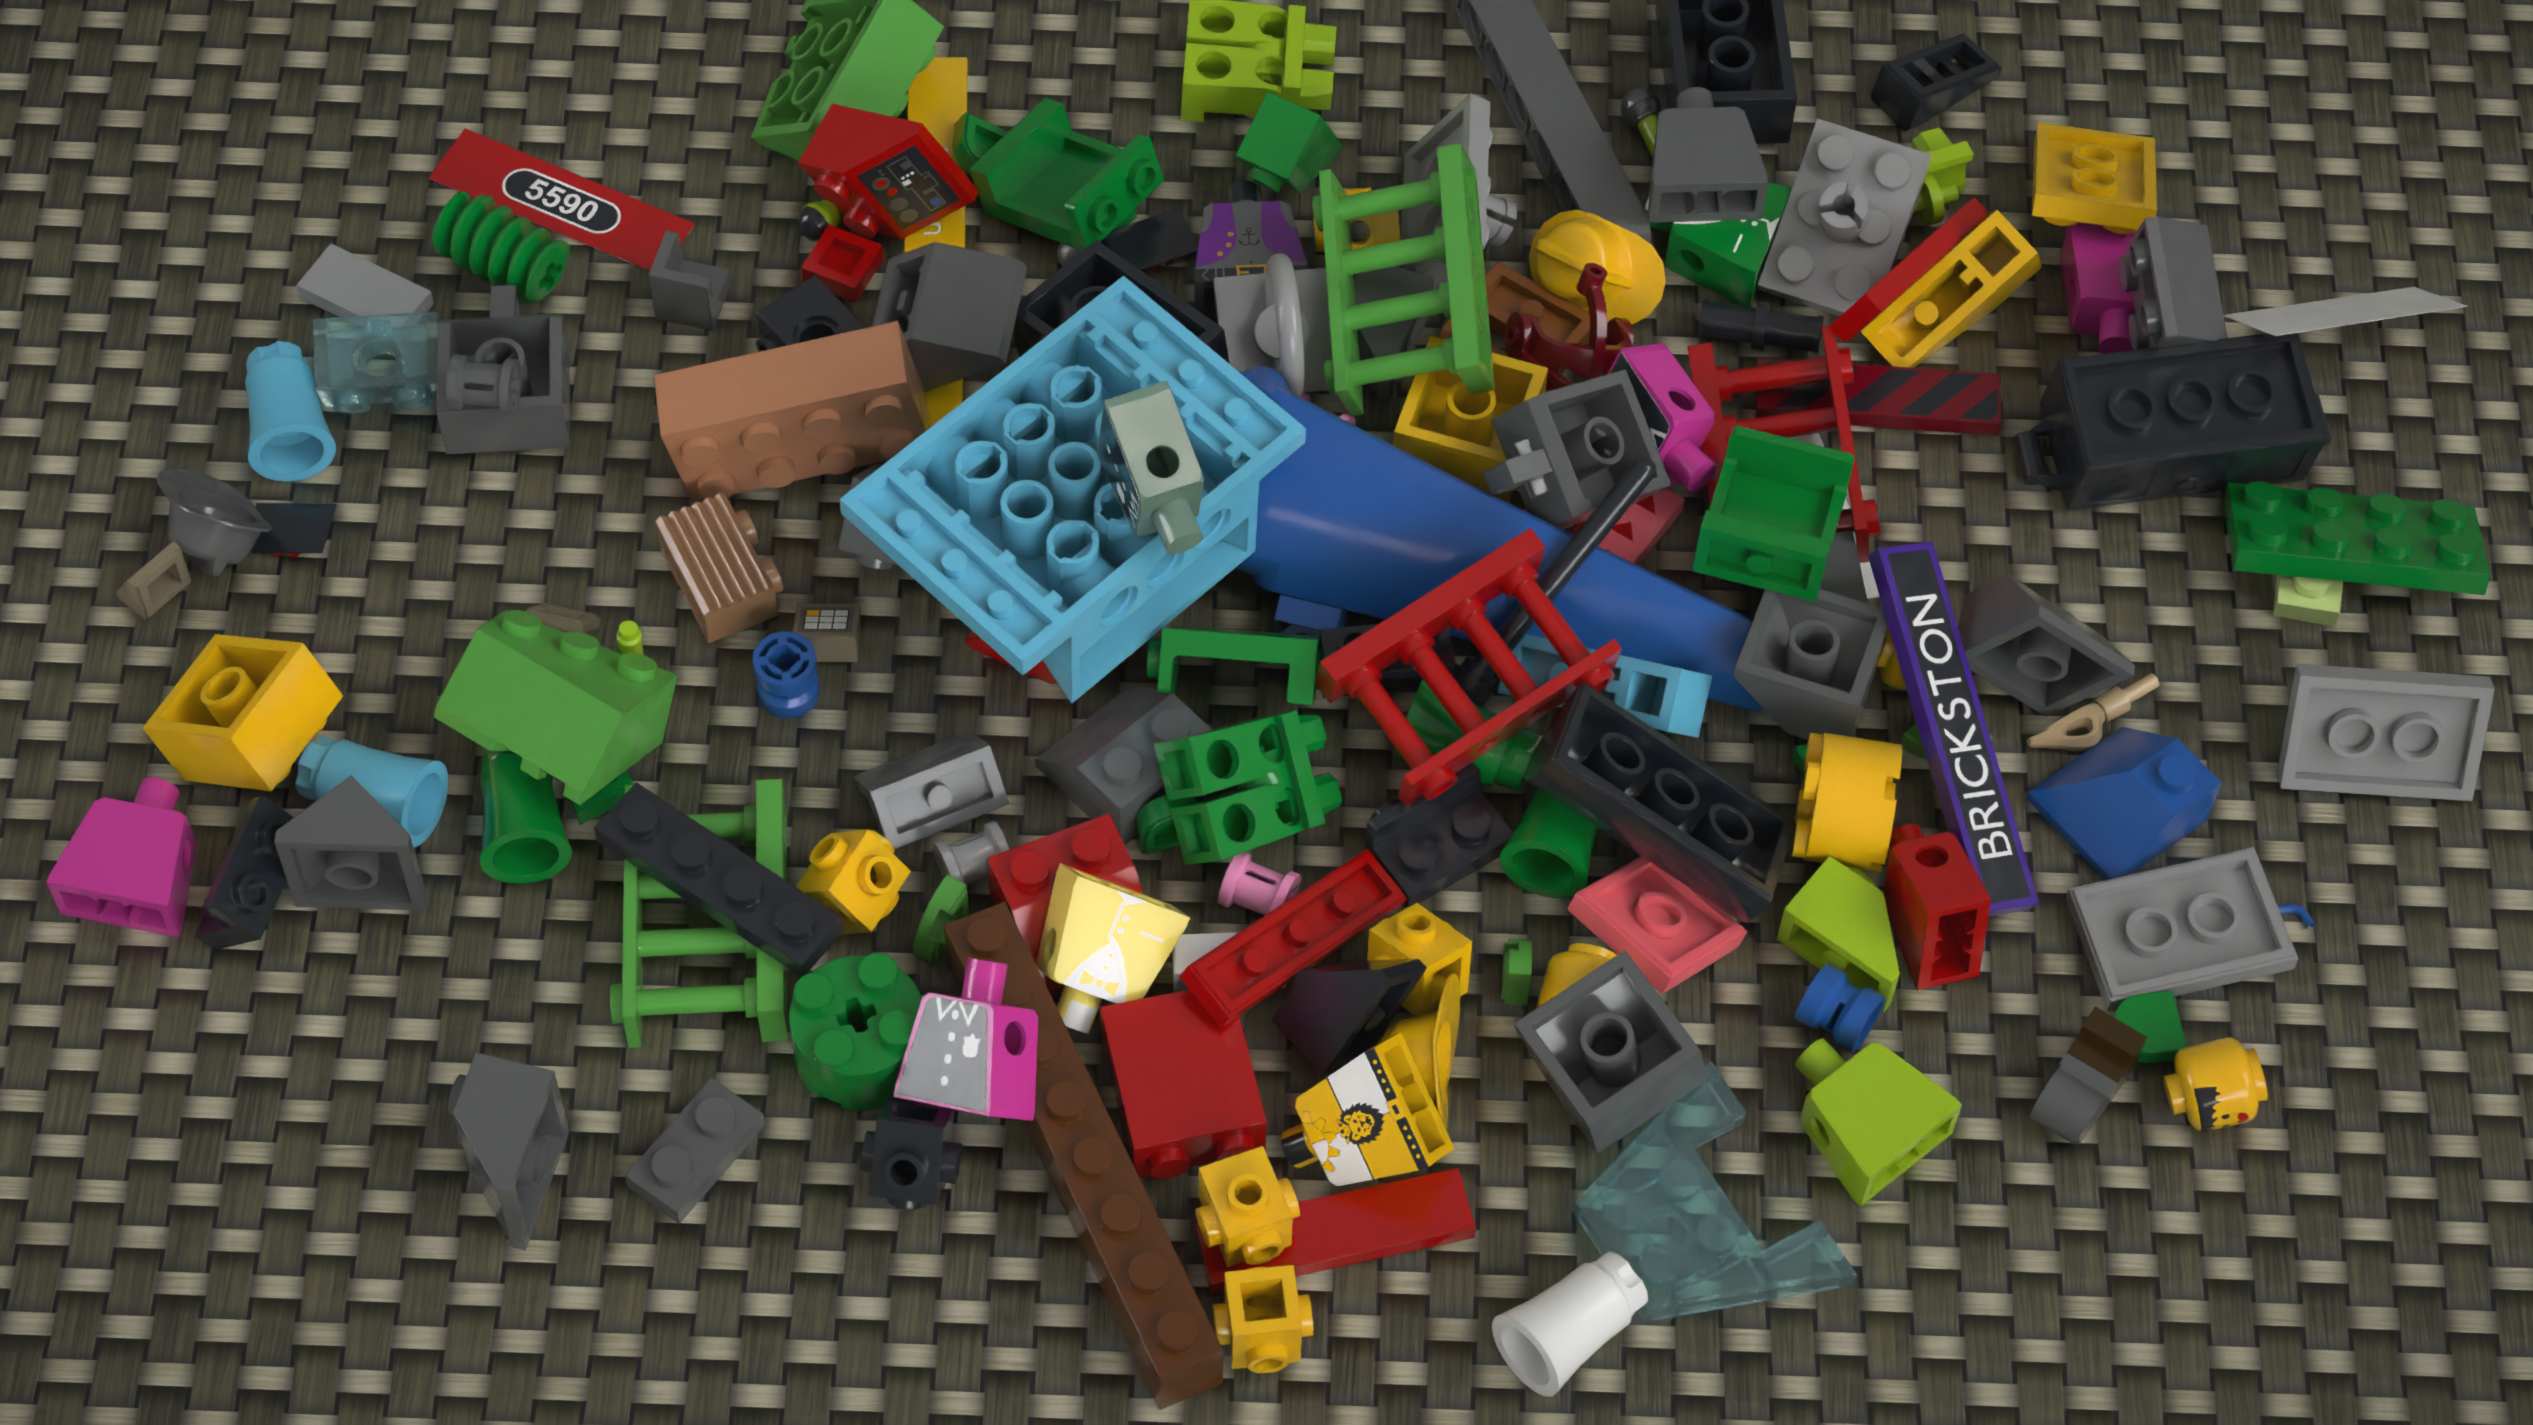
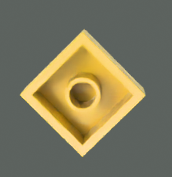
M1430 336L1426 348L1444 345V339ZM1492 353L1495 390L1471 394L1458 374H1451L1448 369L1415 375L1393 436V446L1489 494L1491 492L1483 472L1490 468H1495L1497 464L1507 460L1491 419L1528 399L1545 393L1548 375L1547 367ZM1514 490L1493 496L1510 504Z
M215 634L142 729L183 780L272 792L276 785L283 781L290 773L292 764L312 737L323 729L327 722V717L342 699L343 695L304 643Z

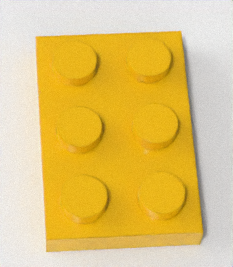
M2038 122L2034 140L2032 216L2043 217L2045 221L2058 226H2072L2078 222L2103 225L2105 229L2118 234L2136 233L2145 218L2156 217L2155 138Z

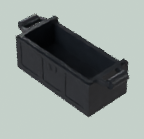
M2265 333L2218 339L2217 341L2164 348L2155 347L2060 359L2055 366L2040 401L2045 421L2036 425L2030 431L2018 433L2013 437L2024 483L2026 485L2040 484L2045 487L2063 490L2068 511L2226 490L2228 482L2249 484L2261 481L2276 484L2305 480L2323 446H2326L2332 440L2320 397L2315 394L2298 333L2280 336ZM2048 436L2057 471L2056 475L2048 476L2038 437Z

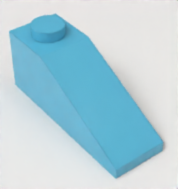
M1526 634L1512 651L1538 687L1568 669V666L1546 638ZM1587 648L1590 654L1596 651L1595 649ZM1619 655L1612 671L1615 675L1614 679L1599 693L1654 729L1699 738L1712 676ZM1500 681L1498 693L1512 696L1503 682Z

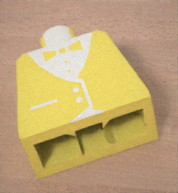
M1060 863L1056 872L1038 952L1037 968L1050 979L1065 985L1057 1004V1009L1065 1026L1089 1033L1102 999L1116 1004L1143 999L1186 929L1190 917L1171 904Z

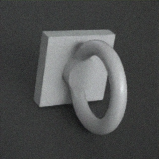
M1277 253L1268 259L1266 273L1217 277L1213 279L1217 324L1225 330L1229 363L1233 368L1244 372L1246 369L1254 366L1270 367L1278 371L1285 378L1289 392L1301 397L1303 392L1317 393L1329 391L1324 372L1325 361L1332 359L1326 268L1294 270L1290 258L1283 253Z

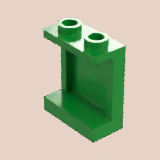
M1046 97L969 168L974 185L979 190L978 195L985 214L1081 251L1095 240L1101 242L1164 181L1150 137L1138 134L1121 149L1077 133L1071 129L1063 103Z
M1734 426L1730 433L1724 464L1709 511L1706 510L1702 521L1692 572L1816 602L1846 499L1855 459L1854 455L1741 426Z
M1170 624L1162 628L1161 637L1150 639L1147 677L1158 678L1157 692L1172 693L1178 689L1180 656L1290 664L1287 703L1313 705L1316 700L1317 686L1315 681L1319 669L1320 636Z

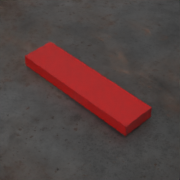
M1975 197L1972 198L1858 299L1829 328L1842 342L1846 340L1849 342L1987 218L1986 214L1988 211Z
M1366 849L1188 965L1179 977L1218 1026L1222 1028L1285 986L1301 970L1315 966L1400 909L1408 898L1371 852Z
M1459 1168L1298 1202L1300 1216L1293 1219L1292 1245L1285 1247L1277 1257L1261 1264L1250 1265L1245 1261L1227 1267L1219 1246L1216 1245L1209 1248L1202 1237L1198 1223L1195 1224V1235L1211 1295L1224 1292L1225 1272L1247 1270L1255 1267L1294 1265L1296 1277L1475 1238L1476 1226Z

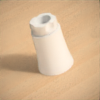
M1609 1251L1597 1261L1583 1263L1561 1281L1529 1301L1496 1316L1492 1321L1493 1337L1499 1352L1514 1374L1534 1392L1542 1396L1552 1397L1587 1359L1630 1324L1634 1313L1648 1302L1647 1290L1642 1279L1636 1275L1629 1262L1619 1254Z

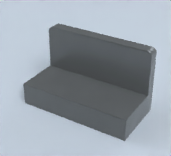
M965 732L853 777L857 789L869 799L880 834L893 845L894 849L1009 805L991 747L973 732Z

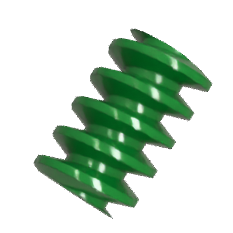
M466 191L456 193L442 209L433 228L432 243L435 251L445 258H452L453 262L461 268L471 270L479 279L490 281L492 286L516 285V298L519 299L521 304L537 303L543 300L559 282L570 257V245L566 241L558 239L552 242L551 234L546 229L537 228L533 230V223L524 216L514 219V212L506 205L496 207L495 200L487 194L479 195L472 200L471 194Z

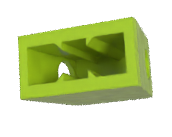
M1822 1038L1811 1044L1795 1063V1067L1815 1086L1806 1095L1800 1117L1802 1127L1850 1196L1860 1207L1953 1133L1962 1104L1954 1096L1881 1043H1870L1846 1062Z

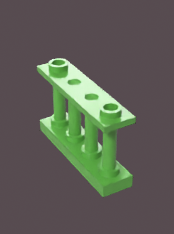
M1461 143L1437 147L1438 171L1431 172L1430 179L1347 195L1331 169L1319 171L1321 195L1313 196L1312 205L1316 225L1319 231L1323 232L1332 346V359L1325 361L1324 372L1330 395L1332 397L1338 396L1352 416L1364 414L1362 385L1448 369L1451 374H1458L1471 394L1495 390L1476 169ZM1435 203L1438 209L1442 208L1443 226L1435 227V234L1352 250L1349 220ZM1439 258L1441 263H1446L1448 281L1440 282L1439 289L1356 305L1354 274ZM1444 313L1447 319L1451 318L1452 337L1445 338L1444 345L1360 360L1358 329Z
M782 779L756 780V805H745L744 812L686 814L722 839L745 838L746 844H756V861L787 881V810ZM625 785V794L633 785ZM624 859L622 983L611 984L610 1009L612 1023H623L628 1048L642 1047V1016L745 1011L746 1018L758 1017L762 1042L788 1041V968L727 927L643 931L644 899L682 897ZM745 953L746 959H757V977L745 978L744 985L643 989V957Z

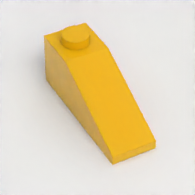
M1996 210L1860 332L1891 366L1915 368L1996 309L2040 270L2042 266L2038 252Z

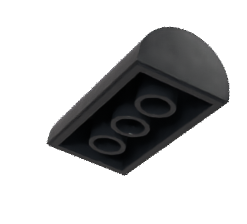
M1581 682L1563 704L1542 736L1527 766L1525 780L1741 922L1746 923L1754 919L1772 901L1796 824L1794 820L1587 684Z

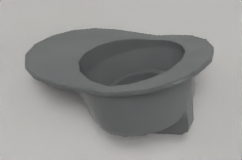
M177 468L162 470L157 475L159 487L170 501L168 521L169 542L175 541L180 545L182 552L189 554L194 566L210 577H218L226 564H240L244 562L254 547L260 533L272 530L273 526L263 519L252 502L243 493L225 482L209 475Z

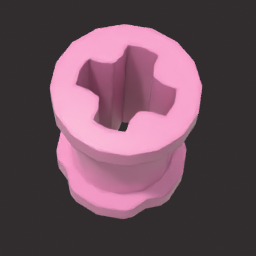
M1243 852L1234 856L1225 873L1218 895V904L1230 908L1235 903L1265 916L1298 894L1301 874L1290 871L1283 875L1251 862V854Z

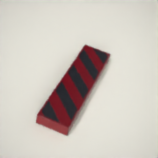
M1758 358L1756 366L1796 360ZM1852 364L1854 383L1844 384L1851 426L1985 435L1999 434L2001 426L2000 373ZM1828 381L1755 391V418L1832 407Z

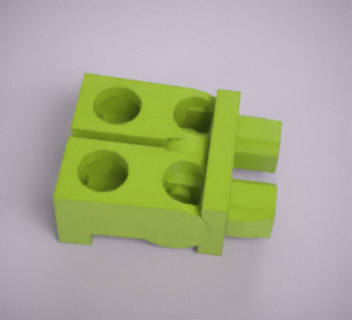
M1190 0L1180 121L1204 122V112L1244 114L1254 119L1267 92L1306 109L1331 110L1334 71L1302 68V63L1334 65L1337 26L1305 23L1306 6L1289 5L1288 11L1281 7L1267 4L1229 0Z

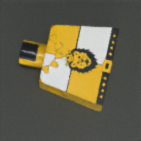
M1402 1032L1390 1036L1365 1051L1295 1099V1108L1302 1124L1285 1130L1281 1137L1284 1154L1294 1167L1302 1168L1320 1160L1329 1182L1334 1186L1422 1170L1455 1149Z

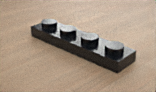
M637 782L594 827L596 840L800 977L810 971L844 932V923L841 916Z

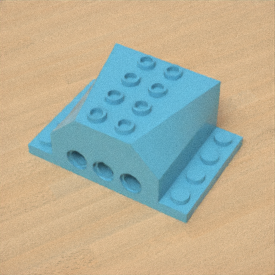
M1123 275L840 498V511L848 521L1020 674H1026L1043 660L1065 695L1073 703L1255 552L1259 481L1305 444L1306 428ZM1166 380L1204 479L1199 513L1195 517L1203 534V539L1195 547L1177 554L1166 552L1158 531L1145 536H1136L1133 533L1097 456L1104 400Z

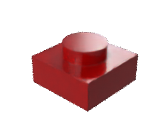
M829 224L801 267L802 281L805 282L816 275L834 295L857 303L884 260L883 246Z

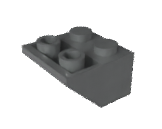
M2158 216L2145 218L2133 239L2129 240L2125 256H2120L2118 261L2123 292H2132L2135 314L2129 316L2128 323L2133 350L2198 344L2227 338L2208 225Z
M933 242L888 259L872 327L898 321L925 392L1006 364L1027 266L1019 259Z

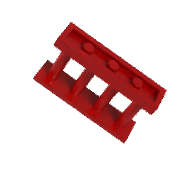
M1830 325L1821 326L1824 348L1823 357L1729 371L1727 365L1715 366L1712 342L1687 346L1692 382L1712 408L1715 415V423L1702 444V451L1716 465V472L1707 484L1710 506L1724 464L1730 433L1734 426H1741L1786 438L1836 431L1839 450L1851 453L1855 457L1847 490L1849 509L1842 510L1836 532L1853 531L1859 562H1869V537L1880 536V528L1875 499L1863 500L1844 389V384L1854 383L1849 346L1838 348L1836 335L1829 328ZM1821 381H1828L1832 407L1736 421L1735 415L1723 416L1721 403L1732 401V395ZM1721 579L1722 583L1733 582V581Z
M1531 528L1320 661L1315 684L1327 701L1331 704L1346 693L1351 698L1359 697L1412 769L1404 775L1398 792V797L1404 806L1421 795L1424 796L1426 801H1430L1446 792L1458 780V776L1455 773L1566 702L1581 682L1599 692L1615 677L1612 671L1622 650L1618 642L1613 639L1590 654L1536 582L1539 577L1537 571L1546 547ZM1502 593H1505L1508 598L1514 596L1517 598L1568 666L1567 670L1540 687L1537 686L1484 615L1487 610L1485 604ZM1451 626L1456 631H1465L1517 701L1488 721L1484 719L1432 649V646L1435 644L1433 638ZM1399 659L1404 665L1409 663L1413 665L1465 735L1436 755L1432 754L1379 682L1383 676L1381 671Z

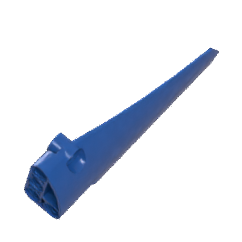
M1254 366L1246 369L1244 372L1238 371L1306 428L1305 444L1259 481L1255 552L1233 569L1251 574V580L1266 590L1386 620L1529 528L1534 531L1546 547L1537 571L1539 574L1537 580L1574 536L1289 392L1285 378L1278 371L1270 367ZM1600 547L1594 550L1552 602L1586 648L1598 650L1615 639L1622 648L1620 653L1622 656L1711 675L1712 680L1707 698L1709 700L1758 712L1763 710L1762 706L1733 677L1753 619ZM1502 593L1485 604L1487 610L1484 615L1496 631L1518 605L1519 601L1515 596L1508 598L1505 593ZM1536 624L1527 633L1528 635L1546 638ZM1453 626L1449 627L1450 636L1471 641L1464 630L1456 631Z

